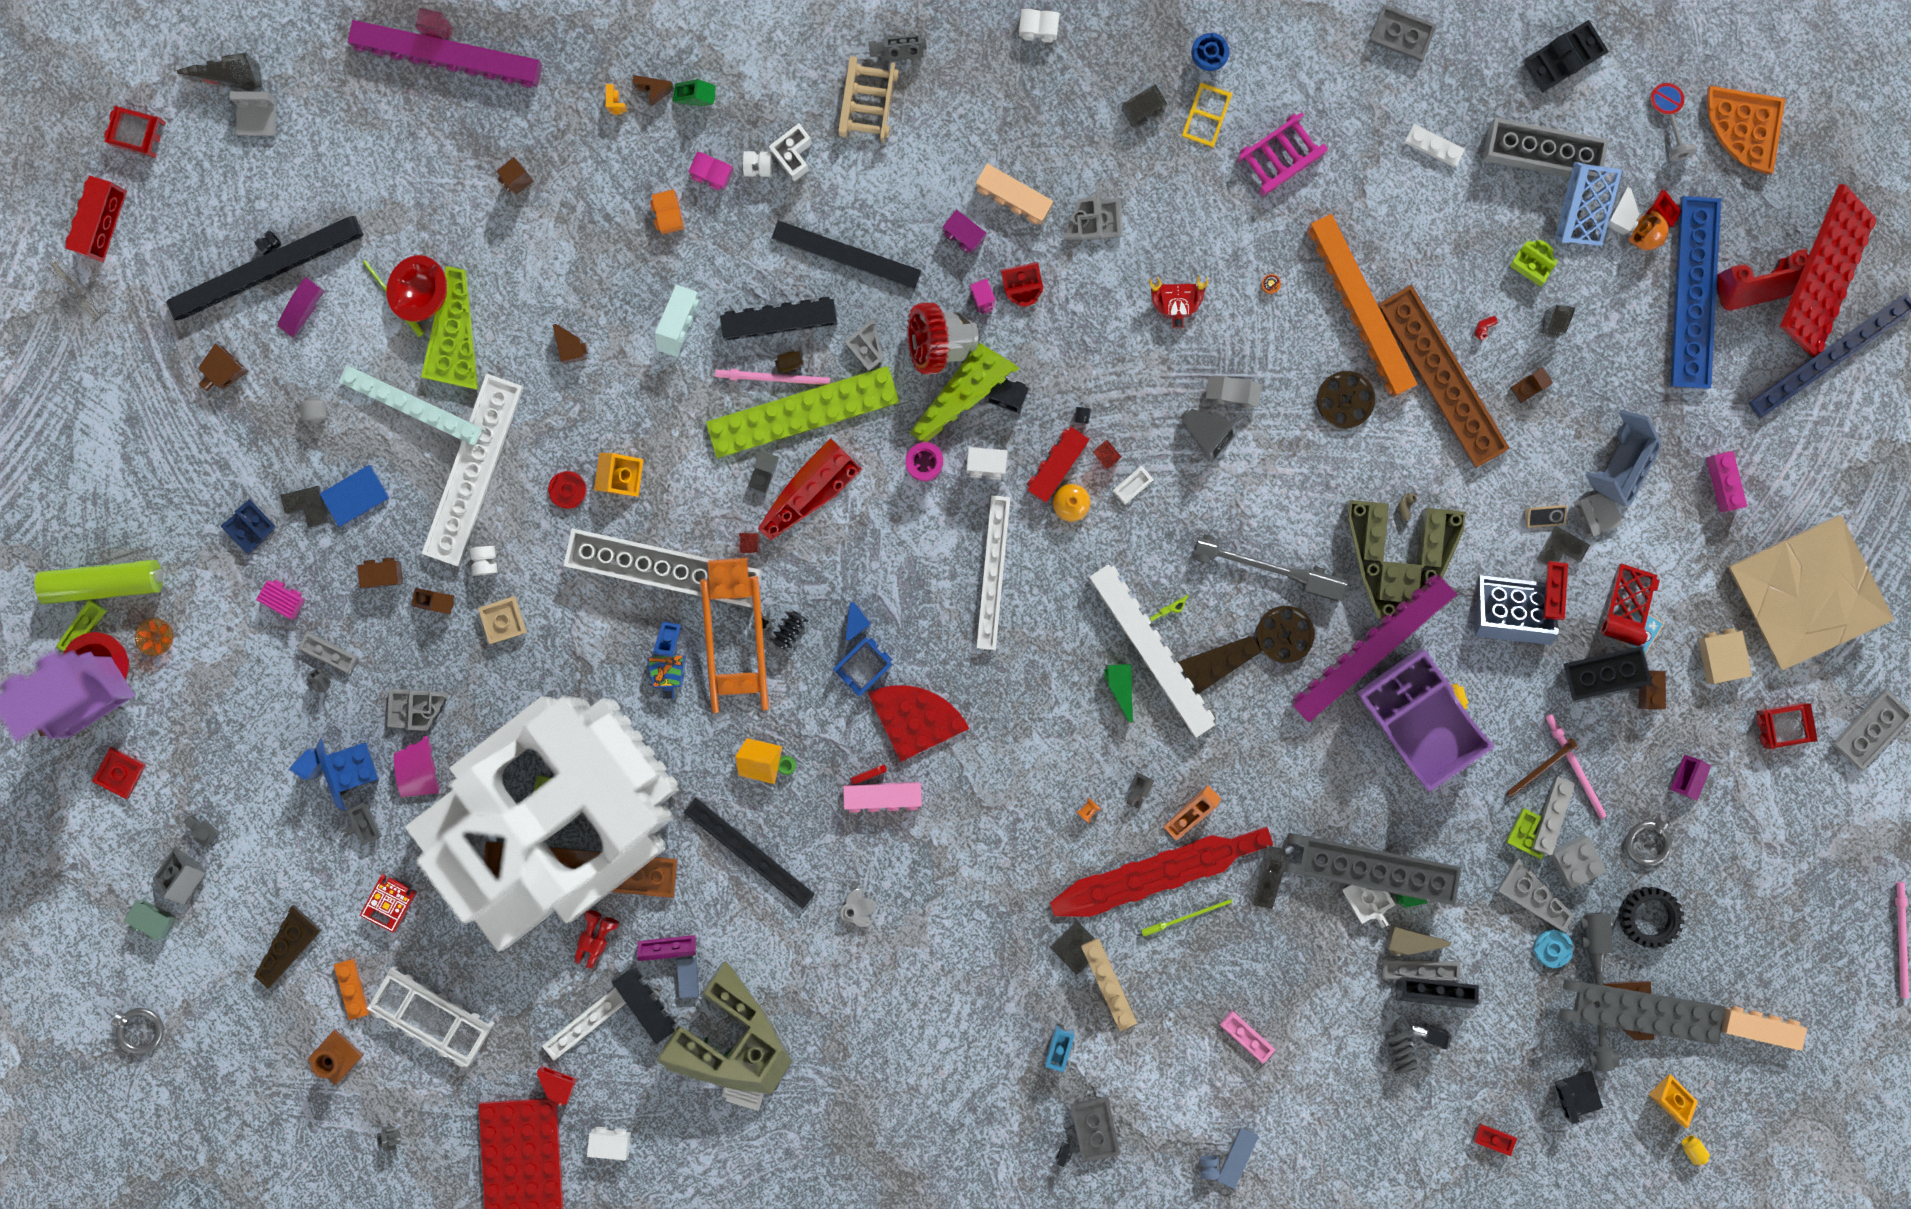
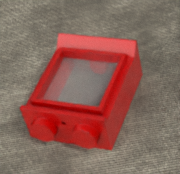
M114 105L109 116V126L104 133V142L112 147L156 158L157 155L151 151L153 141L159 143L161 136L156 133L158 124L165 126L166 122L158 116Z
M1797 703L1757 710L1756 722L1760 727L1761 734L1759 739L1763 748L1774 749L1818 741L1811 703Z

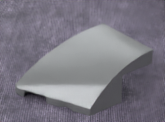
M1097 196L1078 199L1075 212L1070 218L1068 229L1063 235L1064 240H1094L1123 237L1121 199L1100 200Z
M389 688L387 727L428 731L432 721L447 698L448 692Z

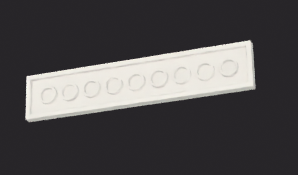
M486 373L469 420L470 423L483 428L482 433L475 446L463 440L461 442L422 554L460 567L520 400L523 386Z

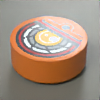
M1275 274L1266 275L1261 282V288L1267 294H1274L1281 287V280Z

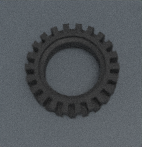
M1641 887V890H1634V894L1629 893L1627 895L1629 897L1628 900L1624 899L1622 902L1625 904L1624 907L1620 906L1619 910L1622 911L1619 919L1622 920L1620 926L1624 928V934L1629 936L1628 938L1631 941L1647 948L1658 949L1657 947H1666L1665 944H1672V939L1679 937L1677 932H1682L1683 928H1680V925L1684 924L1685 921L1681 919V916H1684V912L1680 910L1682 906L1680 903H1677L1678 899L1672 896L1671 893L1655 887ZM1649 900H1658L1665 906L1668 912V921L1665 928L1654 935L1642 933L1635 922V914L1638 907Z

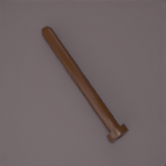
M1572 738L1568 739L1567 745L1506 792L1507 796L1510 798L1516 795L1573 749L1577 751L1580 747Z

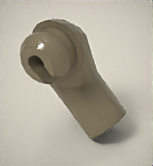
M1414 493L1405 494L1398 503L1402 521L1411 519L1409 508L1417 501Z

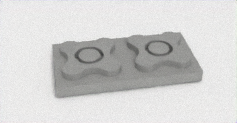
M1883 689L1832 745L1859 771H1863L1909 723L1911 711L1888 689Z

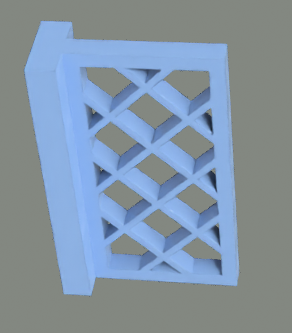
M1574 162L1555 239L1563 243L1574 242L1603 245L1622 169ZM1595 170L1598 176L1589 182L1587 179L1588 171ZM1610 172L1615 173L1613 181L1607 184L1603 177ZM1601 180L1605 187L1596 193L1592 185ZM1589 188L1593 196L1584 201L1582 194ZM1607 190L1609 198L1602 204L1598 196ZM1596 199L1599 206L1591 212L1587 204ZM1584 207L1588 215L1579 220L1577 213ZM1602 210L1604 217L1597 222L1593 215ZM1591 218L1594 225L1585 230L1582 223ZM1579 226L1583 233L1577 238L1571 237L1573 230ZM1597 228L1599 231L1598 239L1591 240L1588 234Z

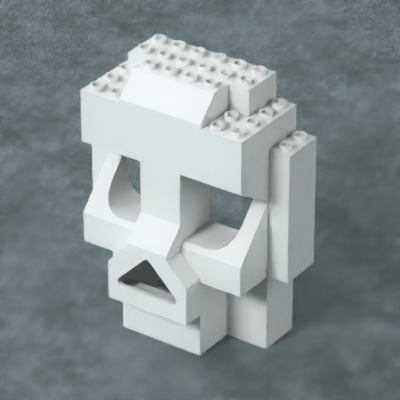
M541 696L452 765L449 769L457 778L449 784L453 790L405 826L424 852L416 860L461 922L465 924L475 921L498 952L509 948L555 911L565 924L576 920L666 849L663 846L665 844L663 839L659 835L656 836L655 833L673 820L670 817L672 815L671 811L661 804L679 791L677 788L678 782L673 776H668L665 772L667 770L665 765L655 759L653 749L649 745L645 746L642 742L643 736L638 730H633L630 726L632 722L626 715L623 716L620 713L619 709L621 708L615 700L611 701L610 699L601 698L594 705L590 706L585 699L562 696L556 700L555 698ZM533 749L544 759L556 777L521 804L516 805L505 790L502 776L505 768L525 751ZM584 812L601 836L603 851L602 854L578 869H570L559 862L545 841ZM476 832L499 835L506 838L502 874L499 881L494 879L463 836L465 834Z

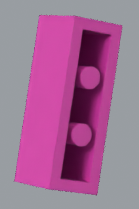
M1734 451L1706 457L1720 513L1748 507Z

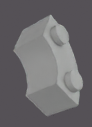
M1209 376L1205 399L1212 400L1214 405L1224 406L1225 403L1238 405L1239 409L1251 410V407H1259L1262 385L1253 381L1238 380L1225 376Z

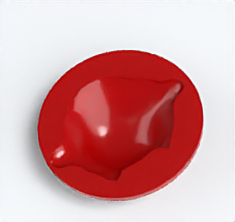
M423 255L410 256L398 263L391 272L386 287L387 301L391 310L401 319L410 322L423 321L434 315L443 305L447 295V280L442 267L432 258Z
M100 632L82 634L72 640L63 653L65 655L75 652L77 656L92 652L94 657H111L124 679H127L130 664L126 650L117 639L108 634Z

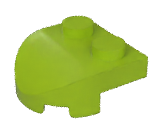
M1529 240L1518 250L1509 266L1541 287L1546 282L1551 271L1556 267L1557 259L1553 255L1554 249L1548 243L1542 240L1531 242Z

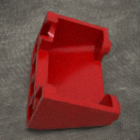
M1807 248L1779 259V266L1771 271L1770 274L1754 277L1751 268L1747 265L1730 267L1718 273L1717 292L1721 306L1725 310L1732 311L1792 295L1808 259Z

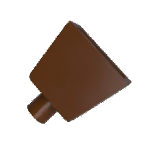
M215 343L199 366V370L205 377L198 384L206 391H209L213 385L226 389L245 375L248 370L223 346Z

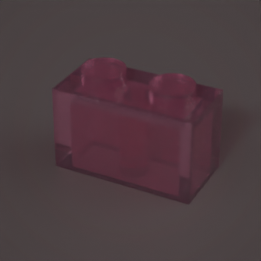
M419 8L415 27L422 35L449 40L452 37L453 27L443 13Z

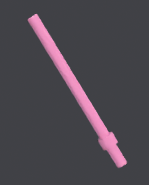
M731 369V371L715 370V377L730 378V380L735 381L747 379L817 385L830 384V378L743 372L739 371V369Z
M1550 714L1545 718L1552 729L1551 733L1554 739H1557L1561 748L1568 744L1564 737L1565 733L1562 727L1558 726L1553 714ZM1572 751L1569 752L1566 757L1600 819L1606 817L1607 815Z
M1896 882L1897 897H1895V905L1897 906L1900 997L1909 998L1906 929L1908 898L1905 897V882Z

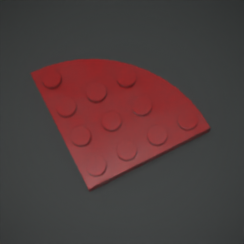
M894 685L868 692L900 762L970 729L965 719L952 704L927 689L908 685Z

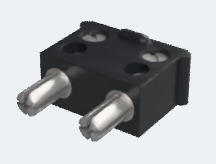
M1414 1024L1411 1025L1410 1030L1413 1031V1034L1421 1036L1424 1042L1448 1050L1452 1035L1448 1030L1425 1024L1424 1028Z

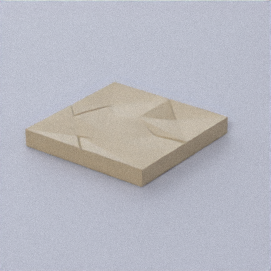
M1842 515L1834 516L1727 566L1780 670H1785L1894 620Z

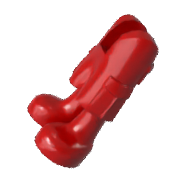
M589 909L584 914L587 927L586 931L580 933L574 962L580 964L585 953L589 952L591 954L586 968L593 969L599 956L602 955L606 948L607 940L605 936L608 932L618 928L619 921L611 917L602 918L597 936H595L594 930L602 915L595 910Z

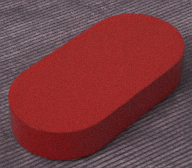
M883 764L849 779L851 784L855 785L887 772V768Z

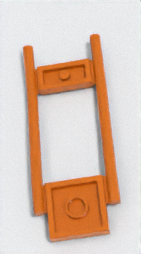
M747 558L708 560L709 580L702 579L700 584L712 713L719 712L718 694L731 695L760 692L761 709L768 710L769 702L758 576L749 577ZM752 596L758 673L718 674L716 676L710 599L746 598Z

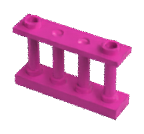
M1302 112L1298 115L1292 114L1286 119L1287 123L1251 148L1246 146L1239 152L1238 163L1246 159L1261 180L1262 186L1259 189V193L1262 197L1328 151L1324 143L1321 146L1315 145L1299 123L1304 116ZM1290 127L1294 128L1309 149V154L1305 157L1299 156L1283 132ZM1276 137L1293 160V165L1289 168L1282 165L1268 145ZM1260 148L1278 171L1277 176L1273 179L1271 177L1268 178L1252 155Z

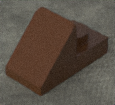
M633 75L632 83L638 91L648 92L650 90L649 102L651 105L657 103L674 89L671 81Z
M1541 367L1511 386L1510 389L1519 403H1522L1547 388L1553 382L1545 369Z

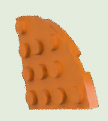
M1709 86L1706 97L1707 112L1711 127L1720 144L1734 159L1744 166L1760 173L1773 174L1786 98Z

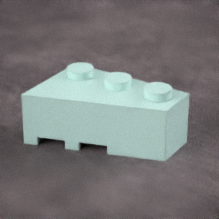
M679 285L675 286L655 332L656 350L675 357L679 356L688 328L692 324L694 311H697L700 305L698 292Z

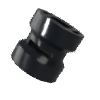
M271 230L265 232L264 237L254 241L257 248L264 255L272 252L273 248H279L282 245Z

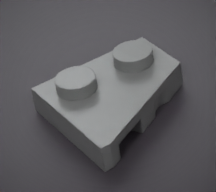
M873 318L844 341L869 372L884 360Z

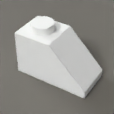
M1627 187L1621 191L1612 208L1607 226L1622 235H1626L1630 231L1633 232L1638 225L1636 220L1639 212L1631 188Z

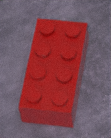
M89 175L88 179L84 182V191L77 204L76 216L73 217L71 222L70 234L65 240V249L104 263L127 190L110 181Z

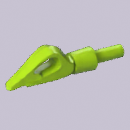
M1189 594L1160 609L1157 614L1149 618L1151 622L1161 616L1165 617L1170 612H1182ZM1179 603H1183L1180 609L1175 608Z

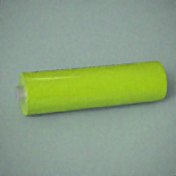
M144 560L39 571L35 576L34 588L36 597L41 604H54L159 593L163 586L164 577L161 567L156 560Z

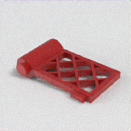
M1622 563L1619 564L1607 615L1601 627V635L1637 647L1646 643L1648 638L1645 629L1653 592L1658 591L1660 582L1656 574ZM1623 570L1630 572L1633 579L1626 582L1622 576ZM1639 578H1650L1649 586L1644 588ZM1633 581L1636 582L1640 589L1635 594L1632 593L1627 585ZM1621 587H1624L1629 597L1623 600L1618 594V590ZM1640 593L1646 599L1645 604L1641 606L1635 598ZM1628 599H1631L1636 609L1630 612L1623 603ZM1619 604L1625 614L1622 616L1613 614L1614 606ZM1638 610L1641 615V622L1634 621L1630 614Z

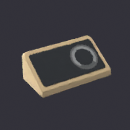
M1567 505L1525 509L1527 528L1566 525Z

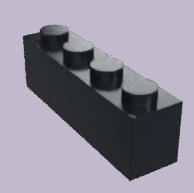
M630 965L613 977L611 983L653 1042L658 1044L675 1031L674 1025L676 1022L670 1014L667 1016L664 1012L665 1006L661 1000L654 998L652 995L654 991L648 983L644 984L641 980L643 976L638 968L634 969Z
M1402 976L1396 981V1000L1472 1009L1479 1005V985Z

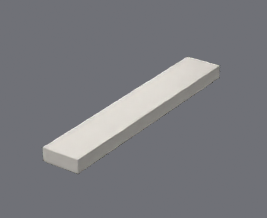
M613 988L542 1045V1047L551 1059L555 1061L625 1005L626 1002L616 988Z

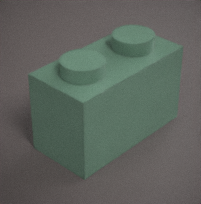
M141 899L134 902L124 922L129 924V928L132 930L141 931L146 934L147 938L156 941L167 936L176 917Z

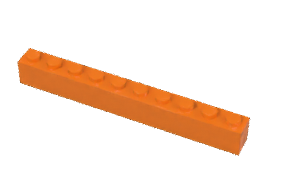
M1332 213L1311 223L1308 226V235L1312 241H1315L1317 245L1316 251L1320 258L1323 257L1326 263L1324 265L1329 275H1332L1334 279L1333 285L1337 292L1340 291L1343 297L1342 303L1346 309H1349L1351 313L1350 319L1354 326L1357 325L1360 331L1359 337L1363 343H1366L1368 355L1371 360L1375 361L1377 365L1376 371L1380 377H1383L1386 383L1384 386L1387 393L1394 397L1418 385Z

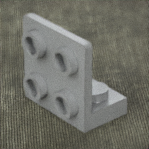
M230 91V100L237 104L236 134L238 136H275L276 98L269 92Z
M1601 493L1573 502L1586 538L1623 525L1615 501Z

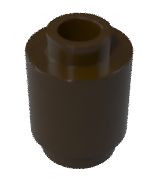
M792 350L777 355V360L774 361L777 370L782 371L783 374L799 369L800 366L804 365L799 350Z

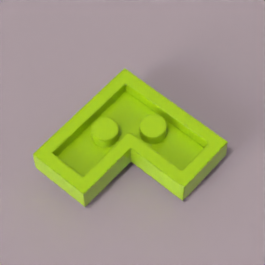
M1522 808L1505 842L1542 860L1544 854L1531 849L1536 836L1533 833L1541 816Z

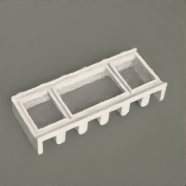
M395 965L390 968L367 1009L371 1011L373 1016L377 1018L382 1017L387 1020L390 1026L394 1028L399 1027L404 1030V1034L407 1036L416 1037L421 1040V1044L424 1046L435 1048L441 1056L452 1058L458 1066L468 1067L473 1062L495 1023L491 1021L487 1024L479 1019V1014H470L464 1011L462 1004H452L446 1000L447 996L440 993L437 995L429 990L431 987L428 984L420 985L413 981L414 977L412 975H403L398 972V966Z

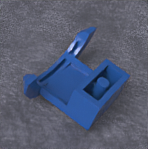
M322 738L318 741L316 750L329 791L336 807L346 811L339 792L379 779L368 745L365 742L326 755Z

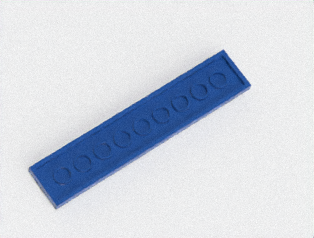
M1682 196L1680 198L1681 214L1679 216L1670 387L1711 389L1721 198Z

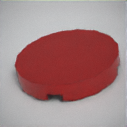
M563 471L554 475L550 480L548 494L551 501L558 507L572 509L581 505L585 500L587 486L584 479L577 473Z

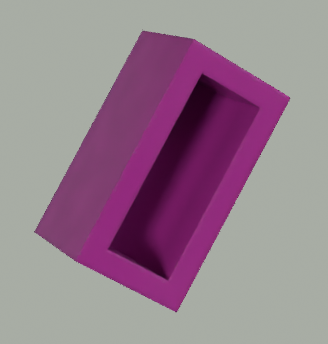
M1684 754L1670 790L1698 801L1711 765L1703 760Z

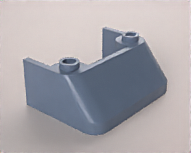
M1620 410L1619 415L1623 420V424L1617 430L1620 444L1605 472L1598 471L1595 474L1587 471L1585 475L1594 490L1620 505L1629 507L1660 452L1661 441L1648 416Z

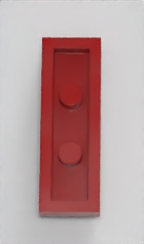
M1547 562L1543 618L1562 621L1565 619L1568 563Z

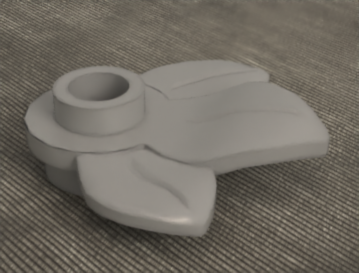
M855 889L847 895L846 904L840 909V917L844 922H853L857 927L869 926L871 920L868 915L875 910L877 903L871 899H863L862 890ZM849 909L853 911L850 917L847 916V910Z

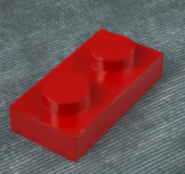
M1481 1123L1478 1124L1473 1138L1474 1143L1508 1156L1512 1155L1517 1141L1516 1136Z

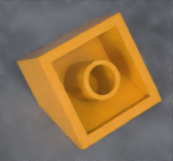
M599 453L594 491L639 497L644 459L615 453Z

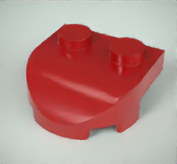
M1038 262L1000 270L1004 291L1009 300L1018 306H1030L1037 302V299L1043 292Z

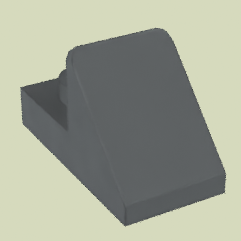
M761 451L753 466L754 471L748 487L767 493L780 457Z

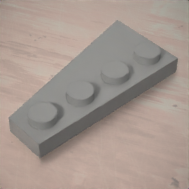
M1516 858L1497 891L1565 932L1574 915L1535 877L1519 858Z

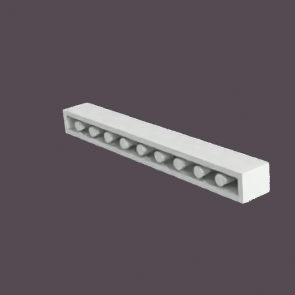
M1109 564L1088 577L1192 735L1198 737L1215 726L1213 722L1215 717L1210 710H1205L1203 707L1204 701L1199 694L1195 695L1192 688L1194 686L1189 678L1185 679L1181 674L1183 669L1178 662L1174 663L1171 659L1173 654L1167 646L1163 647L1160 640L1162 638L1158 631H1153L1149 626L1151 621L1146 614L1142 615L1139 611L1140 604L1135 598L1132 599L1128 594L1130 589L1125 582H1120L1118 579L1119 573L1114 566L1110 567Z

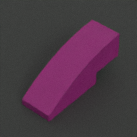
M305 277L290 298L277 326L294 338L316 309L314 305L324 294L325 290Z

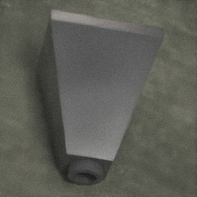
M1192 408L1190 411L1187 409L1181 416L1183 425L1211 463L1236 434L1235 424L1226 419Z

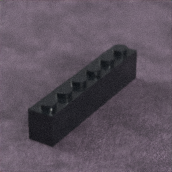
M821 297L819 301L811 302L809 299L801 300L800 304L792 305V302L782 303L780 307L766 305L762 306L760 310L746 308L743 309V312L739 313L726 311L724 315H720L722 336L725 341L838 325L835 302L830 297Z

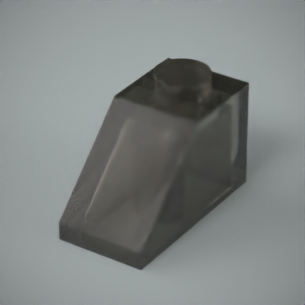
M1556 304L1547 309L1544 313L1541 333L1547 334L1549 338H1559V336L1566 334L1574 315L1575 307Z

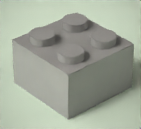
M1580 835L1554 848L1553 854L1550 856L1564 885L1571 889L1607 872L1590 837Z

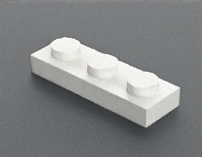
M1415 124L1412 125L1404 143L1454 168L1458 165L1465 151L1464 148Z

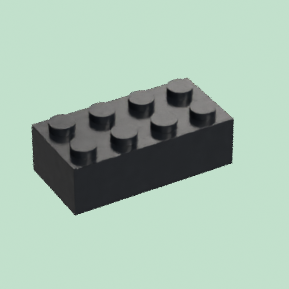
M1643 646L1563 664L1574 703L1653 686Z

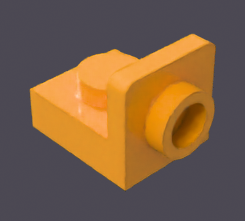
M606 84V108L608 112L614 115L627 112L625 103H616L619 102V90H616L614 84Z

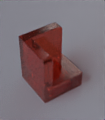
M1108 440L1093 451V454L1102 463L1101 466L1105 471L1122 458Z
M739 533L740 553L760 554V534Z

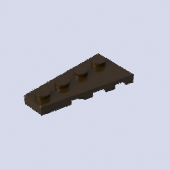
M1251 635L1178 661V663L1182 667L1185 676L1192 682L1193 688L1199 694L1261 653L1262 650Z
M295 905L290 907L286 919L283 920L278 934L273 939L270 949L265 954L254 975L267 989L275 984L322 931Z

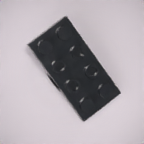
M1587 20L1568 33L1560 35L1545 47L1525 58L1522 62L1540 91L1544 93L1603 57L1609 51L1590 20Z

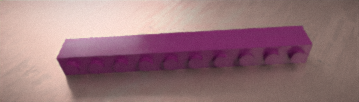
M352 20L347 40L353 47V50L364 53L366 50L380 57H383L384 54L399 61L402 58L408 59L413 64L420 65V62L432 68L445 67L446 70L455 73L458 70L464 71L469 76H476L478 74L488 80L501 79L506 84L520 83L525 88L538 87L543 67L538 59Z
M1439 574L1431 576L1426 581L1424 587L1416 589L1411 594V598L1408 601L1401 602L1393 614L1386 615L1378 627L1371 628L1363 640L1356 641L1348 653L1341 654L1333 666L1326 667L1318 679H1312L1303 692H1297L1291 701L1293 707L1308 723L1312 721L1458 594Z

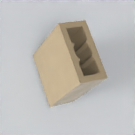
M1735 628L1724 629L1722 634L1716 635V632L1705 633L1703 638H1698L1708 684L1752 676L1743 631H1735Z

